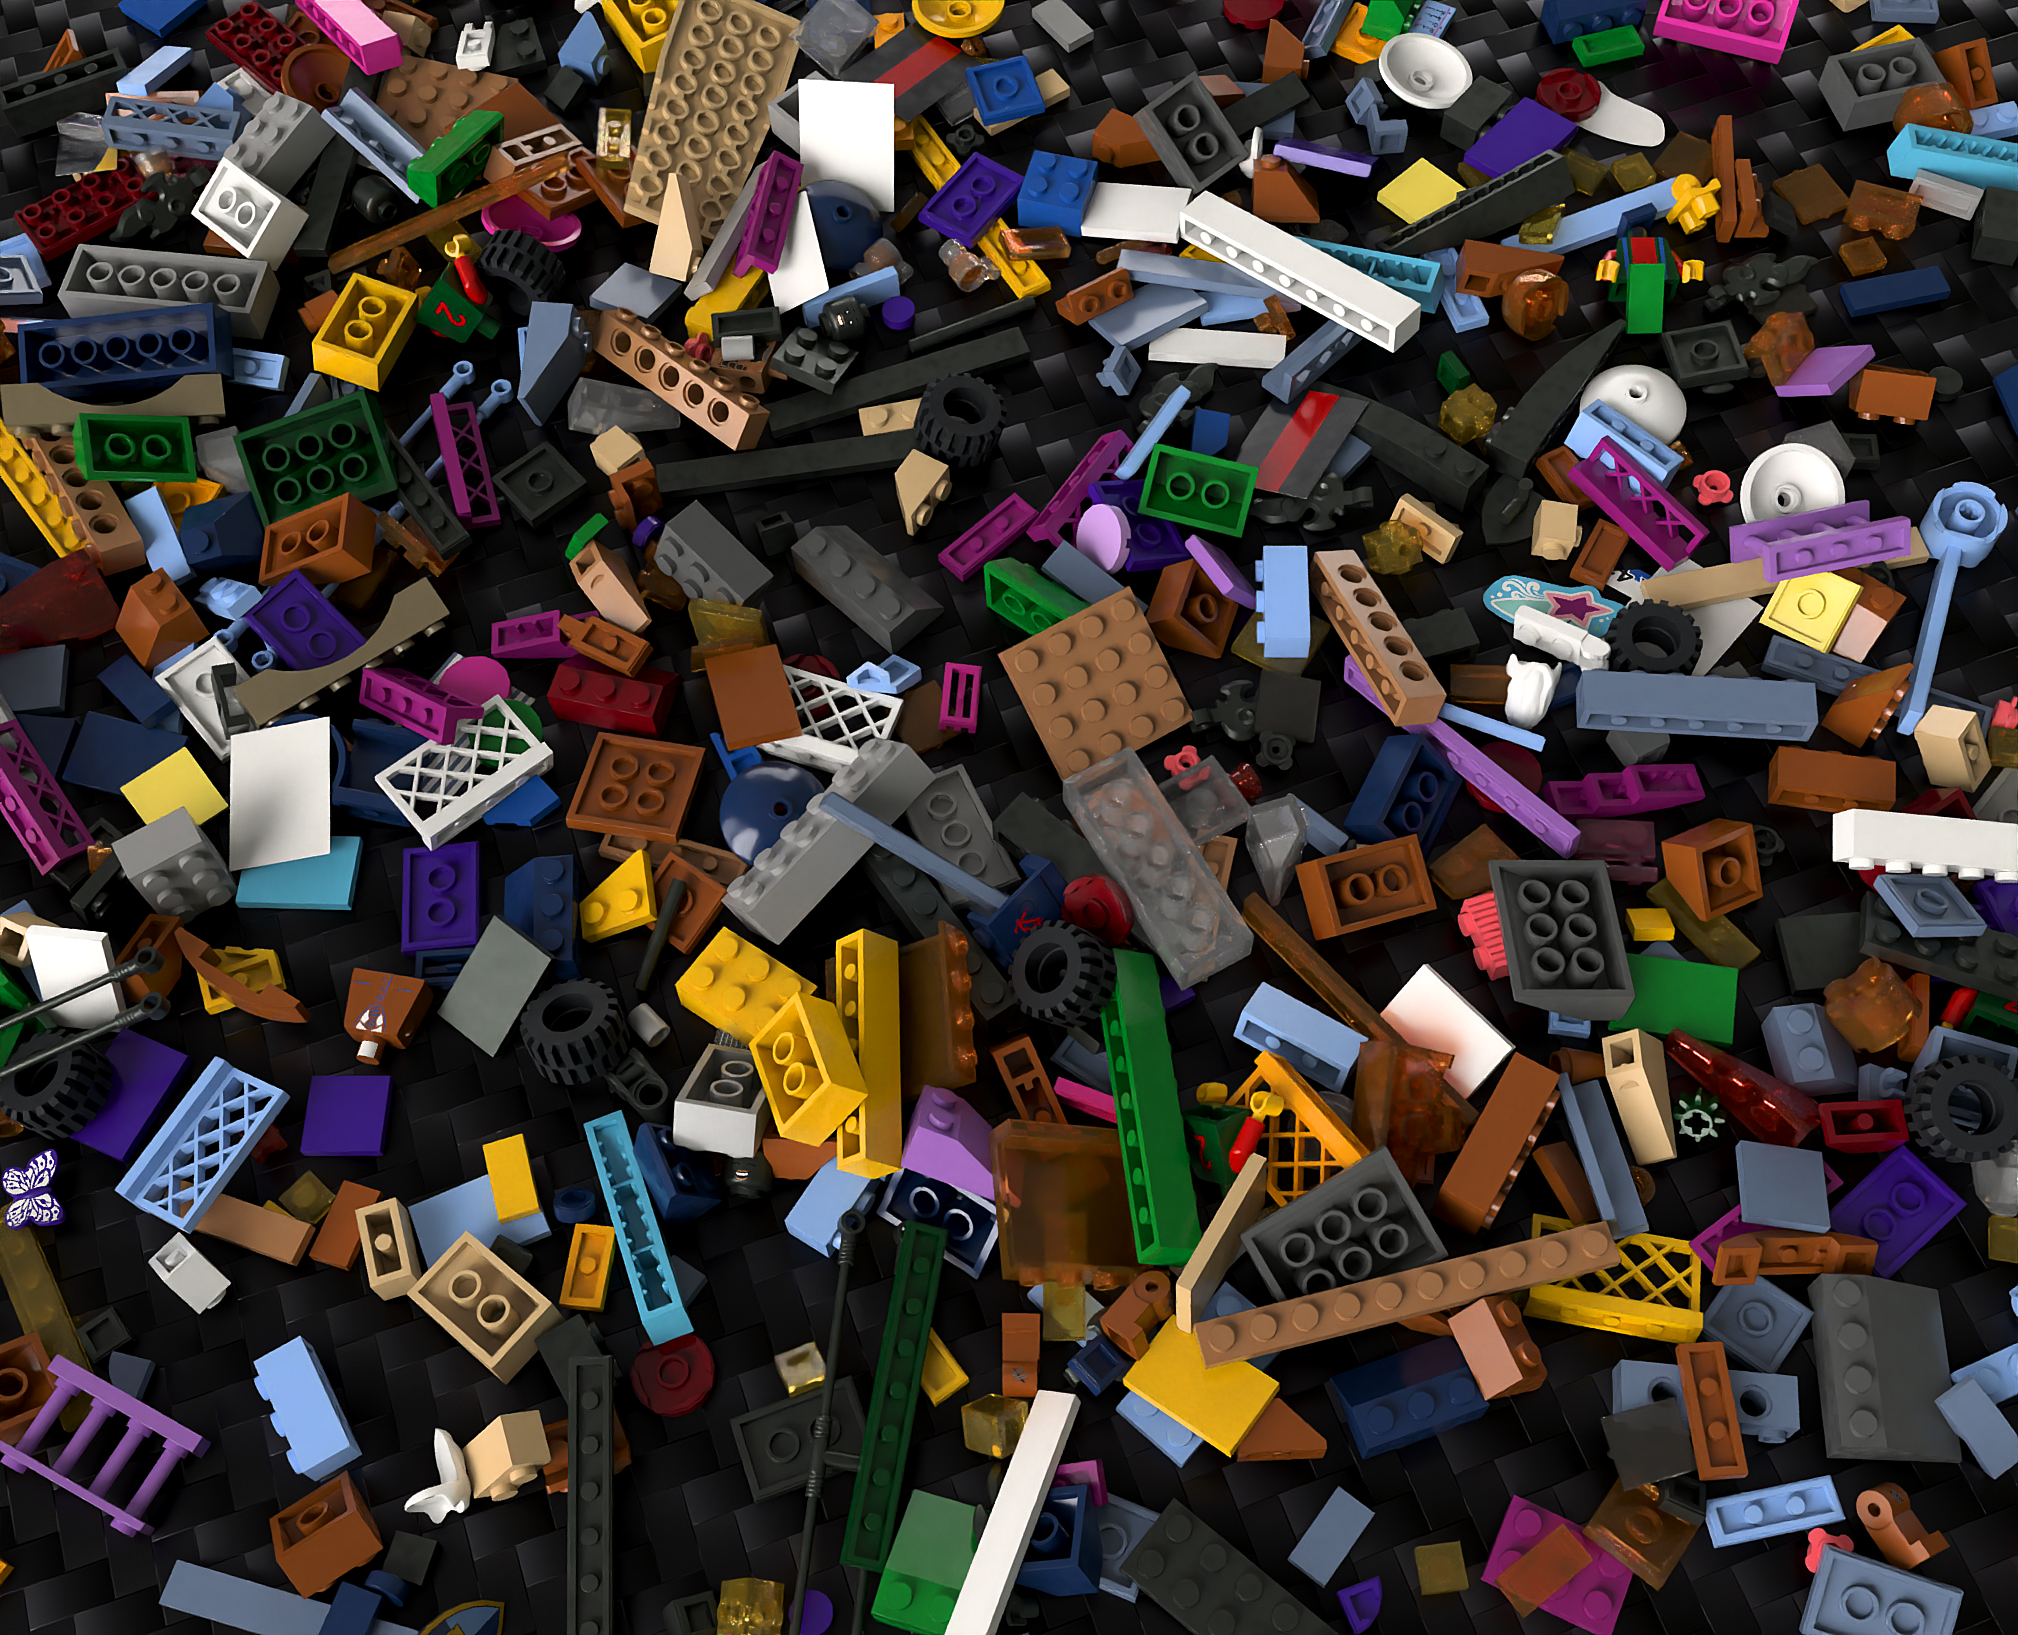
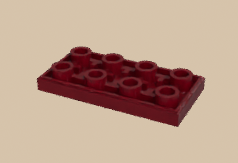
M256 0L242 5L239 10L227 18L218 21L215 26L205 32L208 40L273 95L276 91L284 94L281 85V70L288 55L295 49L308 45L307 42Z
M126 155L123 158L117 159V169L87 174L70 186L55 191L51 196L26 206L22 211L13 216L44 260L48 262L117 225L123 211L129 206L135 205L139 199L146 198L157 202L159 195L154 191L141 192V186L147 177L132 157Z

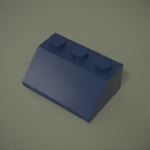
M1544 0L1540 19L1555 45L1573 41L1575 37L1631 24L1634 26L1641 25L1649 0Z
M1421 733L1388 736L1342 827L1359 844L1374 845L1417 834L1425 861L1463 779Z
M573 854L533 858L505 877L504 917L558 958L545 981L581 978L582 927L579 904L582 902V874Z
M902 1167L901 1170L894 1172L876 1213L895 1226H898L905 1220H913L949 1230L944 1258L975 1279H978L1013 1231L1029 1197L1021 1192L1019 1207L1014 1209Z
M1449 1335L1330 1377L1363 1460L1481 1418L1490 1406L1488 1400L1485 1401L1462 1351Z

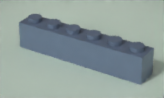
M1603 668L1583 670L1576 687L1577 728L1808 741L1818 724L1815 683L1800 682L1796 679L1773 681L1762 680L1758 677L1737 679L1724 678L1720 675L1701 677L1685 676L1682 673H1669L1667 675L1648 674L1640 670L1612 672Z

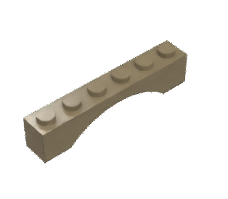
M221 373L184 375L172 387L155 397L119 406H96L72 401L51 392L39 383L0 385L4 426L8 434H15L16 438L21 439L37 437V433L52 432L54 436H71L79 413L188 417L189 424H198V427L214 428L220 426L219 422H227Z
M425 577L394 595L389 612L379 629L363 646L349 656L330 665L310 670L279 671L265 669L234 687L233 695L245 713L248 714L255 728L261 730L277 720L287 717L286 714L297 708L301 712L310 709L321 701L318 696L331 689L333 693H336L353 682L350 677L363 670V668H379L384 664L382 658L394 652L396 656L405 653L415 646L413 640L424 633L428 638L439 633L446 627L444 622L448 619L450 612Z

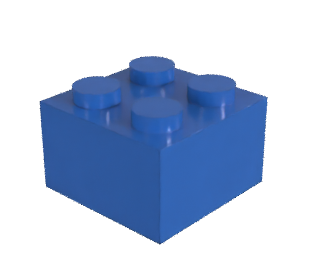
M1035 150L1017 198L1018 226L1081 238V225L1098 183V162Z

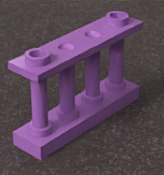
M1866 499L1729 527L1731 562L1737 563L1763 557L1764 580L1769 583L1911 555L1910 518L1898 516L1870 522L1869 501Z
M57 1354L47 1370L59 1376L54 1383L57 1388L16 1447L0 1440V1451L5 1454L0 1462L21 1474H24L29 1467L115 1517L110 1525L132 1538L137 1531L151 1536L155 1528L141 1521L140 1518L181 1457L185 1459L189 1452L202 1458L211 1442ZM83 1390L95 1397L90 1404L93 1406V1409L53 1467L50 1468L32 1458V1453L72 1395L77 1397L80 1391ZM118 1410L131 1418L126 1425L129 1429L89 1489H86L67 1478V1476L107 1417L113 1418ZM153 1431L167 1438L163 1444V1447L166 1449L124 1511L103 1498L143 1438H149Z

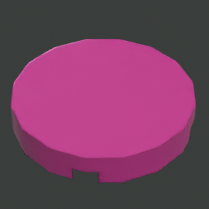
M485 656L468 657L457 661L445 671L439 681L440 687L480 706L497 694L502 699H512V684L506 669L496 660Z

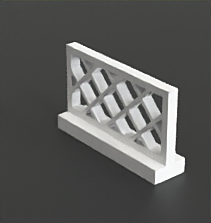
M783 665L785 675L790 683L791 694L795 693L800 703L799 706L795 707L797 715L805 713L811 726L801 730L802 736L756 746L760 752L836 774L841 768L849 766L859 756V749L854 741L872 733L875 738L879 737L890 740L904 707V701L878 692L854 689L847 686V683ZM811 685L821 687L824 695L809 702H804L799 690ZM845 695L856 699L857 706L839 713L833 701ZM829 703L834 716L815 723L810 710ZM879 705L892 708L887 718L876 723L872 721L867 711ZM863 713L869 726L849 733L844 720ZM839 723L845 736L834 741L823 739L820 731Z
M498 694L481 705L484 707L483 719H460L457 721L455 736L460 732L476 734L474 749L452 747V744L442 746L430 739L375 776V781L422 835L423 842L431 851H434L482 818L484 813L534 775L538 774L541 777L553 768V751L545 742L540 743ZM497 708L506 718L504 729L483 726L484 716ZM510 724L515 730L509 729ZM481 734L503 737L501 752L479 750ZM508 737L524 739L531 748L521 755L506 753ZM429 753L446 754L443 770L421 768L423 757ZM451 755L472 757L470 773L448 771ZM477 759L499 760L498 771L492 775L475 774ZM399 773L415 775L412 791L397 790L391 785L389 780ZM420 776L442 778L439 794L417 792ZM447 779L469 781L467 792L460 797L445 795ZM474 782H480L479 784L473 787ZM403 798L411 799L410 806ZM416 800L438 802L436 813L422 821L414 812ZM443 803H449L447 806L442 808Z

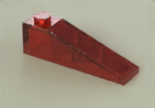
M84 548L49 563L0 597V654L16 652L21 647L42 643L44 647L56 645L59 640L76 637L79 640L90 639L115 628L120 610Z
M1676 1027L1669 1033L1663 1043V1049L1713 1096L1719 1095V1102L1764 1144L1800 1148L1822 1126L1819 1104L1810 1096L1803 1095L1797 1088Z

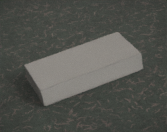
M1047 0L1032 8V17L1068 53L1094 39V31L1062 0Z
M1918 169L1905 200L1970 221L1982 198L1984 189Z

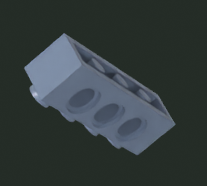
M1620 1360L1612 1370L1613 1421L1625 1422L1626 1427L1632 1430H1651L1653 1425L1670 1427V1432L1675 1434L1691 1435L1678 1365ZM1728 1370L1741 1437L1742 1434L1758 1435V1439L1761 1442L1783 1443L1786 1442V1438H1789L1800 1429L1797 1376ZM1658 1390L1665 1393L1669 1398L1670 1408L1658 1406L1653 1401L1652 1391ZM1740 1399H1748L1754 1403L1758 1412L1757 1417L1750 1416L1742 1410Z

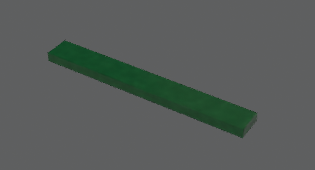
M913 1220L905 1223L839 1563L878 1573L884 1572L889 1556L949 1232L947 1229Z

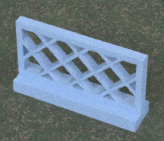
M215 1056L116 1187L115 1191L148 1214L152 1213L191 1234L287 1103L290 1096L285 1091L232 1067L227 1061ZM244 1087V1095L236 1098V1096ZM271 1096L272 1098L265 1108L255 1113V1102ZM244 1107V1118L230 1123V1113ZM219 1121V1129L210 1132ZM244 1130L245 1135L240 1142L230 1147V1136ZM219 1141V1152L205 1157V1147ZM194 1154V1163L185 1166ZM219 1164V1170L215 1176L205 1181V1170ZM194 1175V1186L180 1192V1180ZM169 1187V1196L160 1200ZM194 1199L193 1206L183 1219L180 1218V1204Z

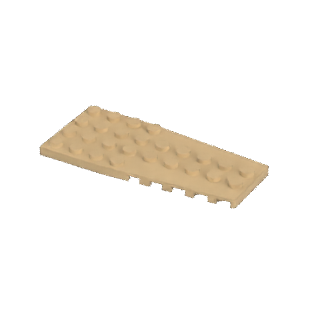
M754 0L678 1L660 53L623 208L625 212L659 225L669 173L688 177L702 243L711 246L739 197L770 128L771 123L767 104L786 90L806 23Z

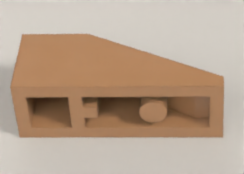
M560 123L493 145L483 177L503 195L514 194L507 188L508 178L581 147L583 143Z

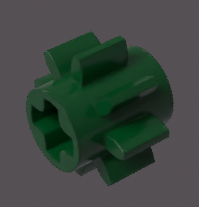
M1701 1087L1690 1096L1682 1092L1679 1098L1680 1106H1675L1672 1113V1118L1681 1120L1679 1133L1683 1134L1686 1132L1688 1135L1695 1137L1696 1142H1700L1701 1137L1708 1134L1716 1138L1720 1129L1718 1124L1725 1123L1727 1111L1717 1109L1720 1096L1712 1097L1710 1094L1705 1093Z

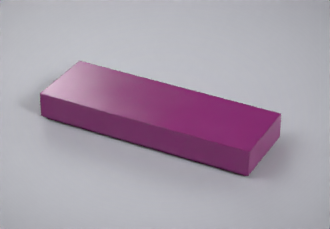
M1013 493L938 554L939 562L964 582L1028 530L1039 516V512L1016 493Z

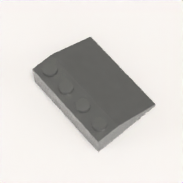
M1490 860L1488 867L1514 1001L1582 1021H1621L1636 996L1605 860Z
M1385 1145L1238 1234L1276 1303L1434 1264L1449 1255Z
M1821 1273L1807 1287L1809 1307L1815 1312L1811 1317L1827 1458L1962 1462L1959 1436L1953 1432L1934 1401L1952 1388L1938 1290L1868 1275Z

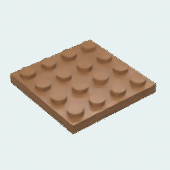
M401 54L403 65L391 68L375 104L428 151L438 137L446 135L445 126L516 82H519V79L484 71H470L468 68L458 69L456 65ZM484 171L475 180L482 181Z
M1130 586L1109 595L998 654L1065 787L1078 783L1193 720L1192 711Z

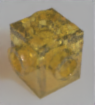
M1473 383L1464 390H1456L1442 403L1438 425L1461 447L1477 436L1482 437L1492 429L1497 404L1490 394L1483 392Z
M1401 520L1384 522L1380 524L1379 530L1362 535L1369 567L1373 571L1383 575L1390 572L1394 575L1410 571L1412 569L1411 565L1423 561L1421 554L1423 539L1420 532L1414 526L1405 524Z
M750 1577L722 1581L720 1603L717 1609V1635H780V1628L783 1622L784 1584Z

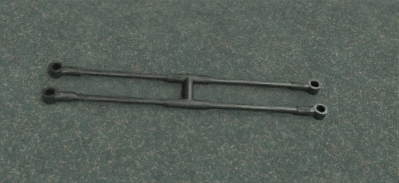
M145 946L139 949L133 959L111 968L109 973L0 1020V1031L113 981L118 983L143 971L147 974H154L163 967L164 956L152 946ZM150 992L142 998L139 1005L116 1014L114 1019L1 1068L0 1080L114 1029H124L149 1017L153 1020H160L169 1013L171 1008L170 1001L158 992Z
M856 1209L846 1211L837 1222V1228L841 1233L838 1256L840 1271L820 1415L816 1416L805 1493L808 1501L789 1635H800L818 1501L819 1498H822L826 1467L857 1472L861 1455L829 1449L833 1421L830 1413L850 1267L854 1265L858 1234L865 1226L864 1215ZM846 1217L856 1220V1230L847 1227L845 1223ZM909 1220L901 1222L893 1232V1238L897 1244L895 1275L903 1239L901 1230L905 1228V1223ZM860 1568L851 1635H862L870 1571Z

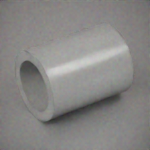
M753 335L721 338L723 361L755 359Z
M646 1003L634 1008L626 1019V1023L649 1047L659 1045L670 1033V1027Z

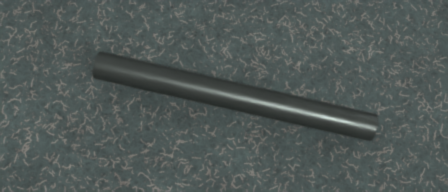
M1032 295L910 339L908 340L912 353L1031 310L1036 308L1035 300Z

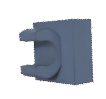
M1362 77L1345 100L1356 124L1366 126L1369 104L1377 105L1379 118L1388 109V106L1383 104L1382 94L1378 91L1373 79Z
M1119 346L1114 348L1109 358L1103 360L1102 363L1105 367L1102 372L1096 374V377L1102 386L1111 385L1116 394L1122 396L1130 394L1142 369L1126 346Z
M1871 1063L1859 1067L1858 1101L1901 1099L1903 1102L1906 1099V1092L1903 1091V1079L1907 1078V1073L1892 1067L1885 1069Z

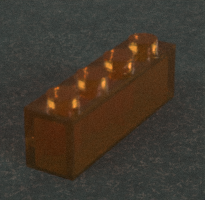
M1392 1040L1360 1042L1351 1131L1371 1153L1385 1145L1413 1192L1422 1164L1418 1156L1423 1142L1429 1141L1433 1128L1429 1124L1435 1103L1441 1102L1445 1090L1441 1082L1445 1070L1451 1069L1455 1055Z

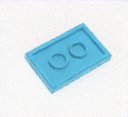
M330 836V854L242 869L235 903L239 908L351 910L364 842L359 836Z

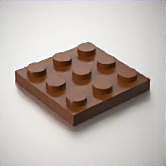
M598 732L565 818L567 827L677 845L707 760L706 748Z

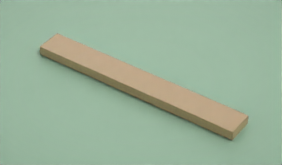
M1916 526L1911 527V555L1883 560L1889 570L1926 563L1929 559V551ZM1762 557L1642 580L1640 589L1644 599H1653V602L1658 604L1660 600L1669 601L1668 606L1674 608L1678 605L1684 611L1774 593L1780 581L1769 583L1764 580ZM1872 563L1857 565L1854 567H1861L1864 569L1866 567L1871 566Z

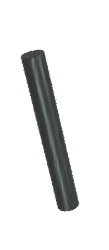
M673 878L633 983V988L644 992L648 991L687 886L685 881Z

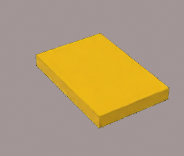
M1175 1314L1170 1316L1149 1344L1150 1349L1140 1361L1135 1362L1123 1378L1124 1386L1230 1458L1280 1390L1279 1382L1245 1360L1205 1370L1194 1330L1189 1334L1178 1329Z

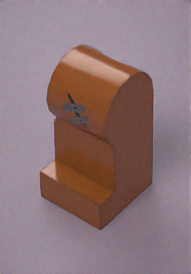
M1159 1271L1143 1273L1131 1283L1100 1318L1106 1340L1137 1361H1140L1150 1349L1146 1339L1148 1333L1159 1321L1167 1319L1175 1310L1176 1300L1169 1278Z
M1002 1313L1003 1397H1036L1038 1373H1040V1314Z
M1885 1482L1862 1492L1858 1496L1856 1502L1857 1513L1888 1563L1909 1571L1947 1549L1950 1545L1939 1530L1930 1535L1927 1533L1910 1509V1499L1900 1486L1895 1483Z

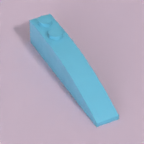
M1907 123L1887 149L1891 176L1914 180L1918 169H1922L1984 190L1987 186L2018 191L2017 143Z
M1293 236L1395 291L1412 298L1421 304V311L1435 314L1445 287L1441 263Z
M622 1110L584 1123L583 1125L639 1314L653 1345L657 1346L693 1332L694 1328L651 1194L633 1155L634 1143Z

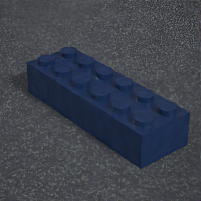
M213 302L17 325L21 384L39 383L51 392L65 398L172 387L184 375L221 373L222 381L235 380L231 314Z

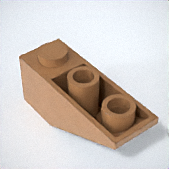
M592 539L569 563L575 579L608 623L638 636L645 631L652 620L628 567L622 557Z

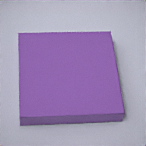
M1872 345L1817 348L1779 381L1774 388L1778 397L1833 395L1874 358L1875 352Z
M1193 534L1185 542V547L1221 593L1243 606L1255 610V590L1225 552Z

